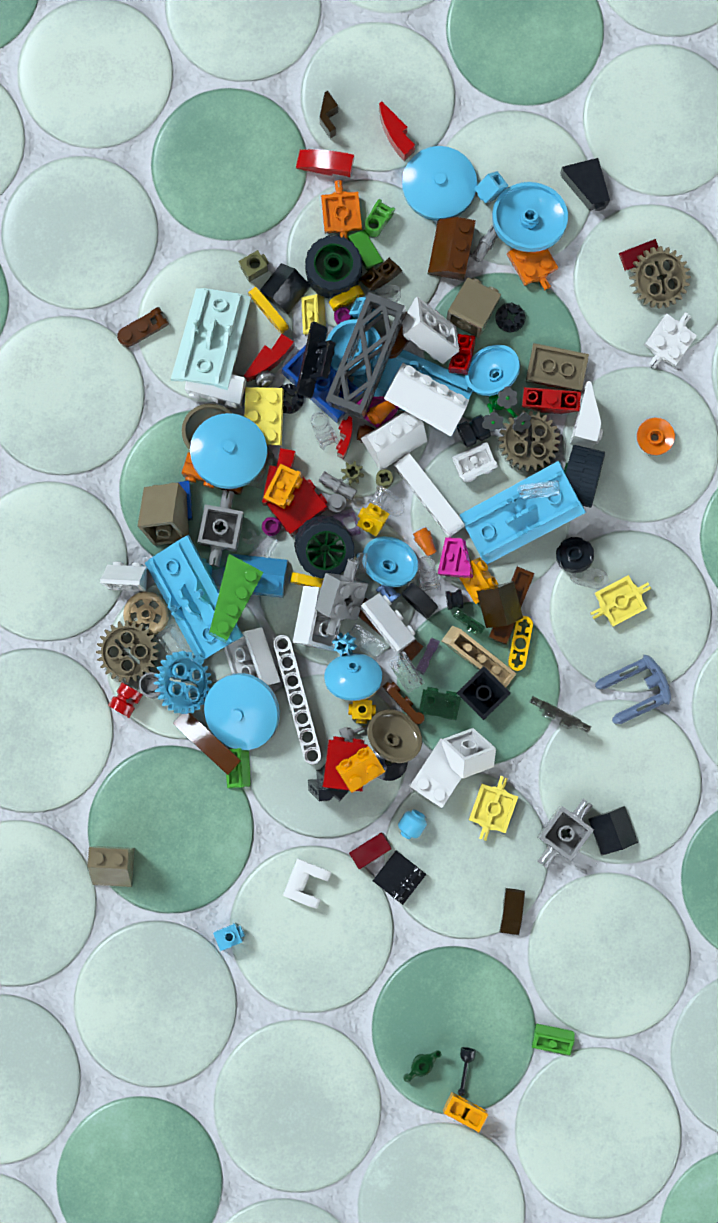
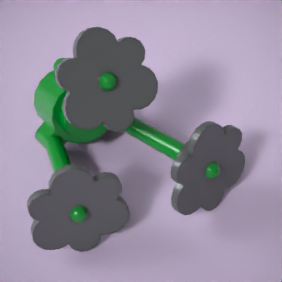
M506 386L498 394L489 396L487 407L490 415L484 416L482 426L491 432L503 428V416H499L493 409L502 410L505 408L515 418L512 426L514 431L523 432L524 429L529 428L532 417L525 412L518 416L510 408L517 404V392Z

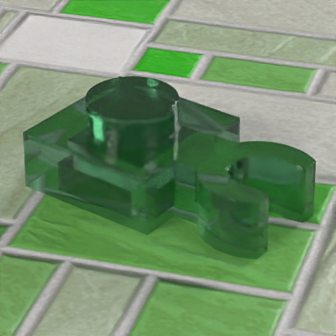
M459 609L453 616L467 626L466 630L473 635L477 633L481 635L485 629L484 625L467 616Z

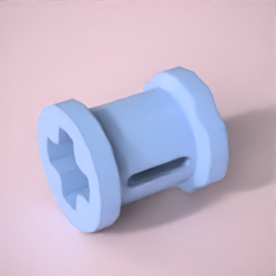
M381 585L376 589L382 596L386 595L391 603L401 596L393 587Z

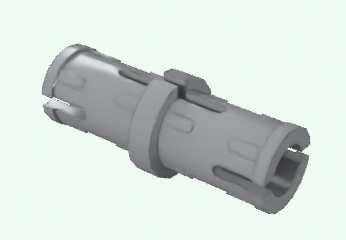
M493 225L487 234L479 240L478 247L471 254V257L481 263L486 253L493 248V244L498 237Z
M326 471L322 473L318 481L331 488L332 492L339 493L350 501L357 492L356 489L345 484L342 479H337Z

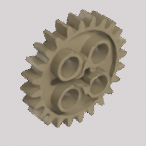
M662 246L658 247L657 251L653 247L650 248V253L646 250L643 251L644 256H637L640 262H633L636 268L630 269V272L634 273V276L629 277L630 280H634L630 287L636 288L633 294L639 293L637 300L644 299L643 305H647L650 302V308H654L656 304L658 309L662 308L663 305L667 308L670 303L675 305L676 299L682 300L680 293H687L684 287L690 286L689 283L685 282L686 279L691 278V276L686 275L690 268H684L687 261L681 262L680 260L683 255L676 257V250L670 253V247L665 248L664 251ZM664 261H667L670 265L668 271L663 268ZM647 266H649L652 269V274L650 276H648L645 273V268ZM662 275L663 279L657 280V276ZM670 279L674 282L673 289H670L668 287V281ZM652 284L655 285L657 288L655 294H652L650 292V286Z
M530 410L529 415L532 417L530 420L532 426L530 440L533 441L530 445V457H527L528 441H525L528 437V428L524 429L525 434L518 435L512 429L514 424L513 418H508L510 424H503L506 430H500L499 433L503 436L499 437L498 441L503 442L499 445V449H504L501 456H508L506 462L513 461L511 467L518 464L519 471L522 467H525L526 472H528L529 468L532 467L535 472L537 466L543 469L544 463L547 465L551 463L549 458L554 459L556 457L552 452L559 451L555 446L559 445L560 441L555 439L560 436V433H554L557 426H550L553 420L547 422V415L541 418L540 411L535 416L533 411ZM540 428L543 430L544 435L537 436L534 430ZM521 446L524 452L518 454L515 452L514 447ZM540 447L543 450V454L536 455L533 448Z
M126 620L125 626H123L121 621H119L117 628L114 625H110L112 631L104 630L107 635L106 637L100 636L103 643H97L101 650L96 651V653L101 654L102 657L98 658L97 661H103L100 668H107L106 675L111 672L113 673L111 679L119 676V682L126 678V682L130 683L132 677L136 682L138 681V675L142 677L144 672H151L149 666L156 667L152 661L159 659L154 656V653L159 652L158 649H154L158 642H152L155 635L149 636L150 629L144 631V624L137 627V622L134 621L130 626L129 620ZM127 632L132 635L130 643H125L123 640V635ZM118 639L125 648H131L130 653L140 660V664L131 655L125 656L124 653L126 651L115 640ZM113 646L119 650V654L116 657L110 655V649ZM139 646H143L146 649V654L143 657L137 654ZM126 660H130L133 664L132 669L129 671L123 666Z

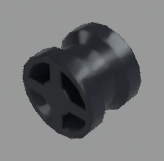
M461 589L456 590V592L445 591L448 610H452L453 607L463 608Z

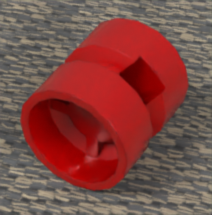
M122 682L116 691L118 695L113 696L108 706L130 718L135 710L134 704L139 703L143 694Z

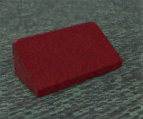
M381 832L349 852L360 870L392 848Z

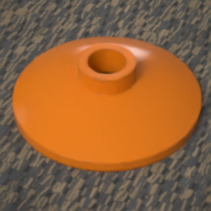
M662 418L645 420L637 431L638 445L644 452L650 455L666 453L672 447L675 440L673 427ZM656 435L658 440L653 441L651 436Z

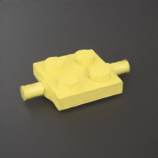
M627 575L595 592L594 594L600 608L590 612L591 616L594 615L592 618L596 619L604 614L611 626L614 627L646 610L647 607L642 600V594L651 590L650 586L647 587L649 583L646 582L642 586L637 587L632 582L630 576Z
M500 776L497 787H490L481 783L469 817L470 821L478 823L483 827L479 839L483 838V840L487 841L490 830H497L503 833L507 831L518 796L504 790L508 780L506 777Z

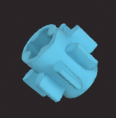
M340 632L337 638L332 641L335 644L334 651L340 653V656L345 653L350 656L353 653L352 650L357 648V645L354 644L356 637L349 635V632L345 635Z

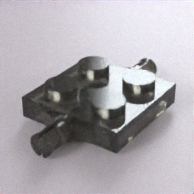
M532 696L529 703L539 707V711L543 712V717L551 721L552 719L560 721L559 725L568 730L579 728L589 733L592 727L544 700L542 701Z

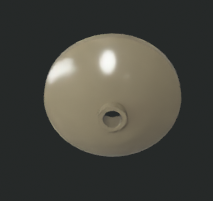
M203 404L192 409L186 415L182 424V438L186 447L190 450L192 437L204 421L215 415L232 414V412L218 404Z
M382 710L376 713L368 724L367 735L369 742L376 753L382 758L394 763H405L414 759L420 752L422 747L421 732L417 724L406 714L397 710Z

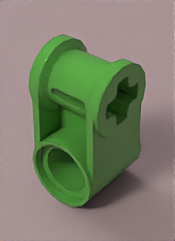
M381 199L377 200L365 221V232L369 237L380 235L385 225L392 218L395 208L385 205ZM376 224L378 225V227L372 229L369 227V225Z

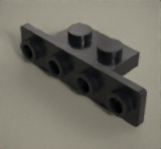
M315 321L311 322L295 391L297 394L308 399L313 398L316 381L328 379L336 344L331 340L325 341L328 328Z

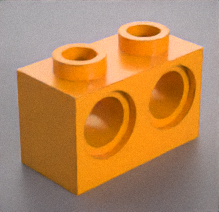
M451 1092L443 1108L445 1115L477 1132H480L488 1116L487 1110Z

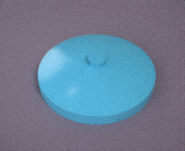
M446 146L429 147L418 152L405 167L402 179L403 194L411 209L420 216L435 221L457 217L462 214L472 203L476 193L474 188L477 186L475 169L469 159L461 152Z
M523 182L507 188L499 195L494 204L492 222L496 234L505 244L519 251L537 252L550 248L561 239L566 230L568 211L562 197L552 188L536 182Z
M219 414L207 419L197 428L191 440L190 456L194 469L203 480L219 488L234 489L249 484L261 473L266 462L267 444L262 431L250 419L238 414Z
M235 673L225 676L212 686L205 700L204 713L207 725L213 735L228 747L234 749L241 748L242 750L255 749L266 743L277 730L280 720L278 700L271 688L264 681L253 675Z

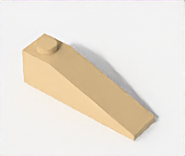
M452 626L441 640V642L478 670L485 666L505 687L509 685L517 674L460 628Z

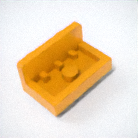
M280 464L263 498L285 509L286 505L290 506L294 498L292 493L295 488H299L303 480L301 472Z
M481 558L470 562L474 575L473 578L459 577L475 604L479 603L476 591L498 585L497 580L488 571L486 562L481 560Z
M370 746L360 749L355 755L341 761L336 766L337 771L351 793L385 772Z

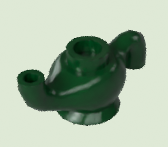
M437 1050L431 1054L417 1055L413 1059L411 1072L403 1076L404 1081L410 1082L416 1076L423 1077L430 1073L435 1060L441 1057V1052Z

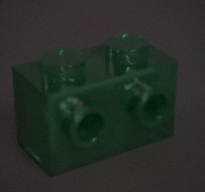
M427 687V690H422L418 712L457 720L461 697H458L456 692L446 691V694L439 693V689Z

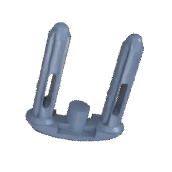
M643 655L642 659L600 678L595 683L597 689H606L649 669L652 675L644 679L648 689L657 685L660 689L659 694L615 714L612 718L614 724H623L660 705H669L671 693L668 682L659 665L649 655ZM634 666L638 667L637 670L622 677L619 675ZM651 701L655 702V704L641 711H637L638 707H641Z

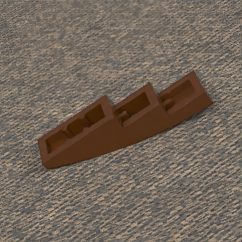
M191 713L181 714L173 722L185 736L227 775L241 762L235 754Z

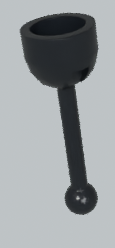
M461 1047L460 1058L464 1061L461 1087L458 1090L460 1096H464L466 1093L464 1087L468 1063L472 1062L476 1056V1050L469 1047Z

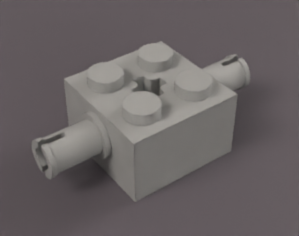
M222 490L219 507L205 505L198 537L199 545L211 548L209 564L215 567H220L223 551L237 552L244 519L243 511L231 509L235 493L229 491L228 494L227 490ZM221 525H223L225 530L219 532L217 527L219 528L221 527Z
M354 559L347 560L344 575L325 573L315 610L330 618L326 633L330 635H338L342 620H357L368 583L355 577L360 562Z
M582 799L574 812L559 806L537 836V838L547 844V849L537 860L545 868H548L556 855L559 854L568 861H572L594 829L583 822V818L593 806L591 803H587V800ZM562 829H568L569 837L562 838Z

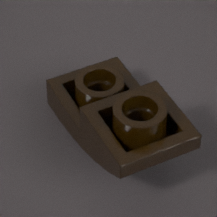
M388 258L377 269L371 267L359 280L370 291H374L393 280L402 272V269L392 259Z

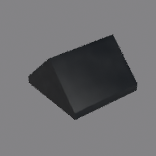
M281 263L259 291L268 301L289 315L311 285L295 268Z
M483 666L457 694L485 720L511 692Z
M625 806L588 819L591 828L594 829L593 834L601 856L626 849L638 843Z

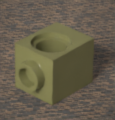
M258 250L238 261L248 282L268 272L267 265L269 262L264 254L261 255ZM253 262H258L260 264V266L255 269L250 267V265Z

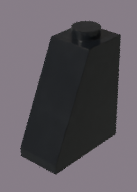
M599 158L561 168L560 175L589 211L594 209L595 211H601L608 206L610 198Z

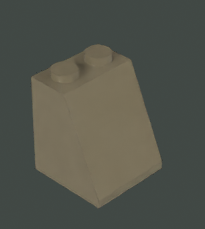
M467 278L448 310L447 320L465 332L480 338L500 300L501 294L494 287L489 286L488 288L482 285V282L476 278Z
M172 482L164 485L144 487L138 527L154 546L173 544L189 535L187 494L179 483Z
M89 847L88 871L93 885L132 887L134 848Z

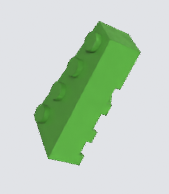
M231 554L227 558L209 630V635L224 643L227 642L264 573Z

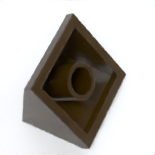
M514 581L476 591L486 628L507 626L523 619Z

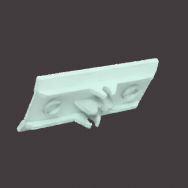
M207 288L196 289L171 381L194 382L228 390L251 297Z

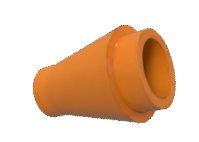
M386 400L369 408L367 416L374 425L381 424L396 407Z
M427 527L413 533L414 541L427 557L437 552L430 530L428 531Z

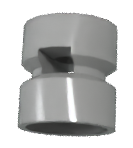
M149 672L144 674L139 680V689L143 695L156 699L161 695L160 692H155L159 688L158 685L154 684V682L158 681V678L154 676L157 673Z

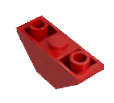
M524 387L522 407L537 412L540 411L541 413L552 414L579 412L581 392Z

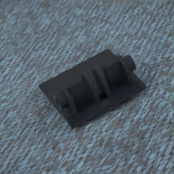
M396 850L373 879V882L403 905L427 874Z

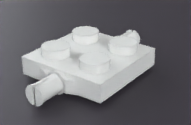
M685 312L679 321L668 314L664 315L644 344L655 355L649 366L655 369L661 360L668 362L673 367L677 365L697 336L685 326L691 318L690 314L688 315Z

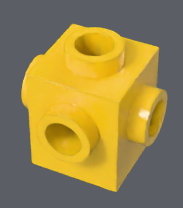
M370 502L367 508L362 507L357 516L360 518L357 526L377 537L390 514Z
M368 698L353 701V704H349L348 715H352V720H356L357 724H367V720L370 721L371 717L376 714V705H372V700H368ZM360 706H364L366 708V711L364 713H360L358 711V708Z

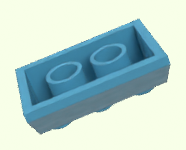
M231 554L264 572L252 595L283 598L288 560Z

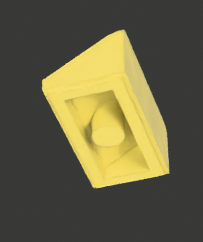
M318 294L302 297L303 334L308 335L311 322L315 321L326 327L325 299Z

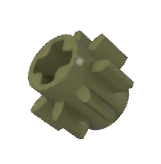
M356 461L351 465L346 462V469H341V472L345 474L342 480L347 479L349 485L355 481L359 484V477H364V474L360 473L363 466H356ZM352 469H354L356 474H354L353 477H350V473L348 472H351Z

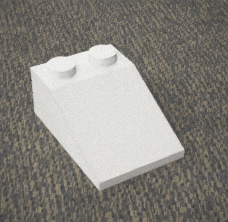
M587 381L582 390L580 410L577 412L570 444L592 449L601 440L603 429H600L601 420L592 383Z
M113 562V565L106 566L100 583L108 590L147 591L148 569L143 567L142 563H132V566H124L123 562Z
M442 739L439 740L409 785L410 788L440 808L444 806L461 780V777L451 769L441 743Z

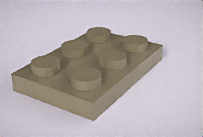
M533 343L526 381L581 392L589 354Z

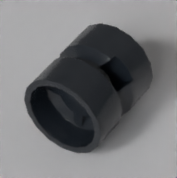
M481 414L472 418L470 423L465 421L457 425L458 433L466 448L476 444L478 439L483 441L491 437L489 429H485L482 426L484 417Z

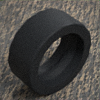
M411 583L402 593L404 599L426 618H429L438 608L432 598L414 583Z

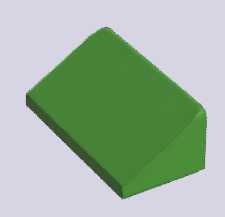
M365 230L348 236V240L352 241L355 247L358 248L362 264L367 271L371 267H376L383 263L382 258Z
M241 748L229 749L241 762L229 775L226 774L227 788L250 787L249 750H242Z
M536 1024L532 1048L571 1055L575 1033L567 1029Z

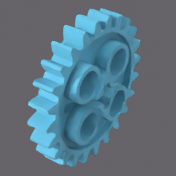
M185 651L173 652L172 655L166 656L167 660H161L163 666L157 667L160 673L154 674L158 678V681L154 682V684L158 685L159 688L155 692H160L161 695L158 697V700L164 699L162 706H168V711L174 710V713L181 714L194 713V710H200V705H205L203 699H206V692L211 689L208 687V684H211L212 681L207 679L211 673L205 672L208 666H202L204 660H198L199 655H192V652ZM169 678L173 680H181V682L171 681Z

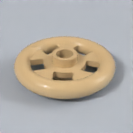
M148 591L133 595L127 601L123 611L124 622L129 620L130 626L134 622L131 619L132 613H136L138 619L136 621L137 627L141 623H149V636L160 633L165 628L169 619V609L165 600L158 594ZM143 600L145 604L137 608L135 603ZM152 600L159 605L156 609L149 605ZM144 611H149L148 617H143ZM156 614L161 615L159 623L153 622Z

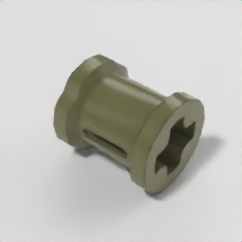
M387 469L380 470L376 475V484L381 489L389 488L393 482L392 473ZM388 476V481L382 483L381 477Z

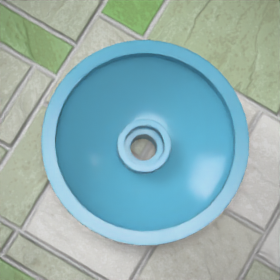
M357 319L341 322L328 335L327 341L331 340L336 343L331 366L336 371L339 368ZM374 327L365 332L368 348L381 339ZM361 340L358 345L359 351L354 355V358L363 352ZM381 353L370 360L371 369L376 366ZM364 358L357 362L354 366H356L358 363L364 360ZM365 365L353 373L351 377L366 374Z
M505 345L485 347L472 357L468 374L465 375L466 382L470 389L479 395H496L499 391H503L504 387H510L517 379L520 372L519 358L513 349Z
M386 536L375 538L363 550L362 564L364 570L374 581L389 587L406 585L417 573L418 560L416 554L409 545L397 538Z
M352 653L348 656L344 654L332 660L327 666L324 674L325 685L334 696L340 699L350 701L365 699L379 689L382 683V670L380 665L367 655Z

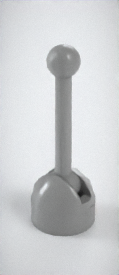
M368 724L354 730L350 727L339 729L340 736L344 737L346 742H350L353 740L355 733L367 729Z

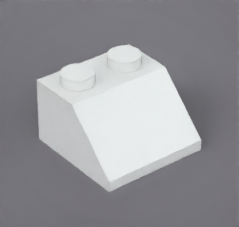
M474 728L442 739L441 743L451 769L462 779L494 767L496 748Z

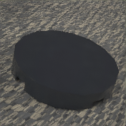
M570 537L563 540L561 545L557 547L556 561L564 571L580 573L592 565L594 549L591 543L583 540V538Z

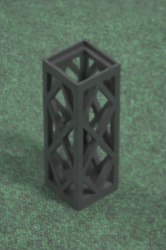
M368 292L326 398V402L330 407L365 419L401 329L402 321L407 314L404 305ZM382 312V314H380L377 318H375L373 321L367 324L368 321H370L372 318H374L376 315ZM388 315L395 317L391 327ZM384 318L386 335L368 348L365 332ZM361 340L363 352L354 358ZM381 353L372 374L370 360ZM364 358V360H362L360 363L354 366L357 362ZM365 365L368 381L350 394L347 378ZM341 388L343 389L344 399L338 397Z

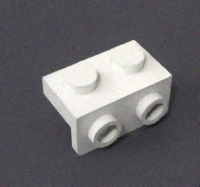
M487 442L452 457L458 475L463 482L474 481L477 479V476L483 473L489 474L494 471V468L498 467Z

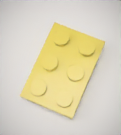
M245 387L244 417L250 419L259 427L267 445L282 446L284 389Z

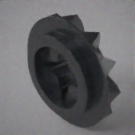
M511 302L504 303L498 308L495 319L501 330L512 333L523 327L526 317L525 311L520 305ZM508 312L511 315H516L514 317V324L513 322H511L510 319L505 320V318L508 316Z
M291 383L282 384L279 387L284 389V399L286 398L285 392L289 396H294L291 402L292 405L288 401H284L283 413L285 414L297 412L304 402V396L295 392L297 386Z

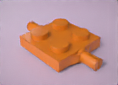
M337 180L334 182L336 192L321 195L325 234L339 233L340 237H345L348 240V232L362 230L358 192L343 191L342 181L339 180L338 187Z
M512 249L507 252V256L524 286L539 281L544 291L551 287L546 277L556 271L558 266L548 249L537 252H524Z

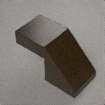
M327 90L324 93L319 120L321 127L331 139L336 136V128L329 118L338 113V104Z
M505 888L500 933L519 935L525 890Z

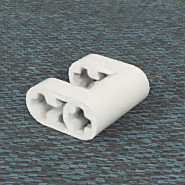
M297 859L283 896L317 909L321 899L303 892L309 875L328 881L332 872Z

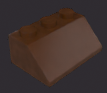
M461 217L438 219L427 274L464 281L476 220Z

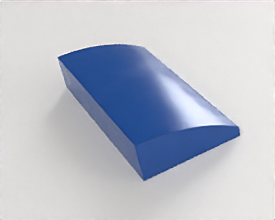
M306 345L282 368L281 374L295 386H297ZM330 366L331 371L328 379L316 381L313 398L310 400L333 421L338 423L346 412L330 407L326 402L337 373ZM347 378L349 393L352 394L358 387ZM341 388L338 397L344 399L343 389Z

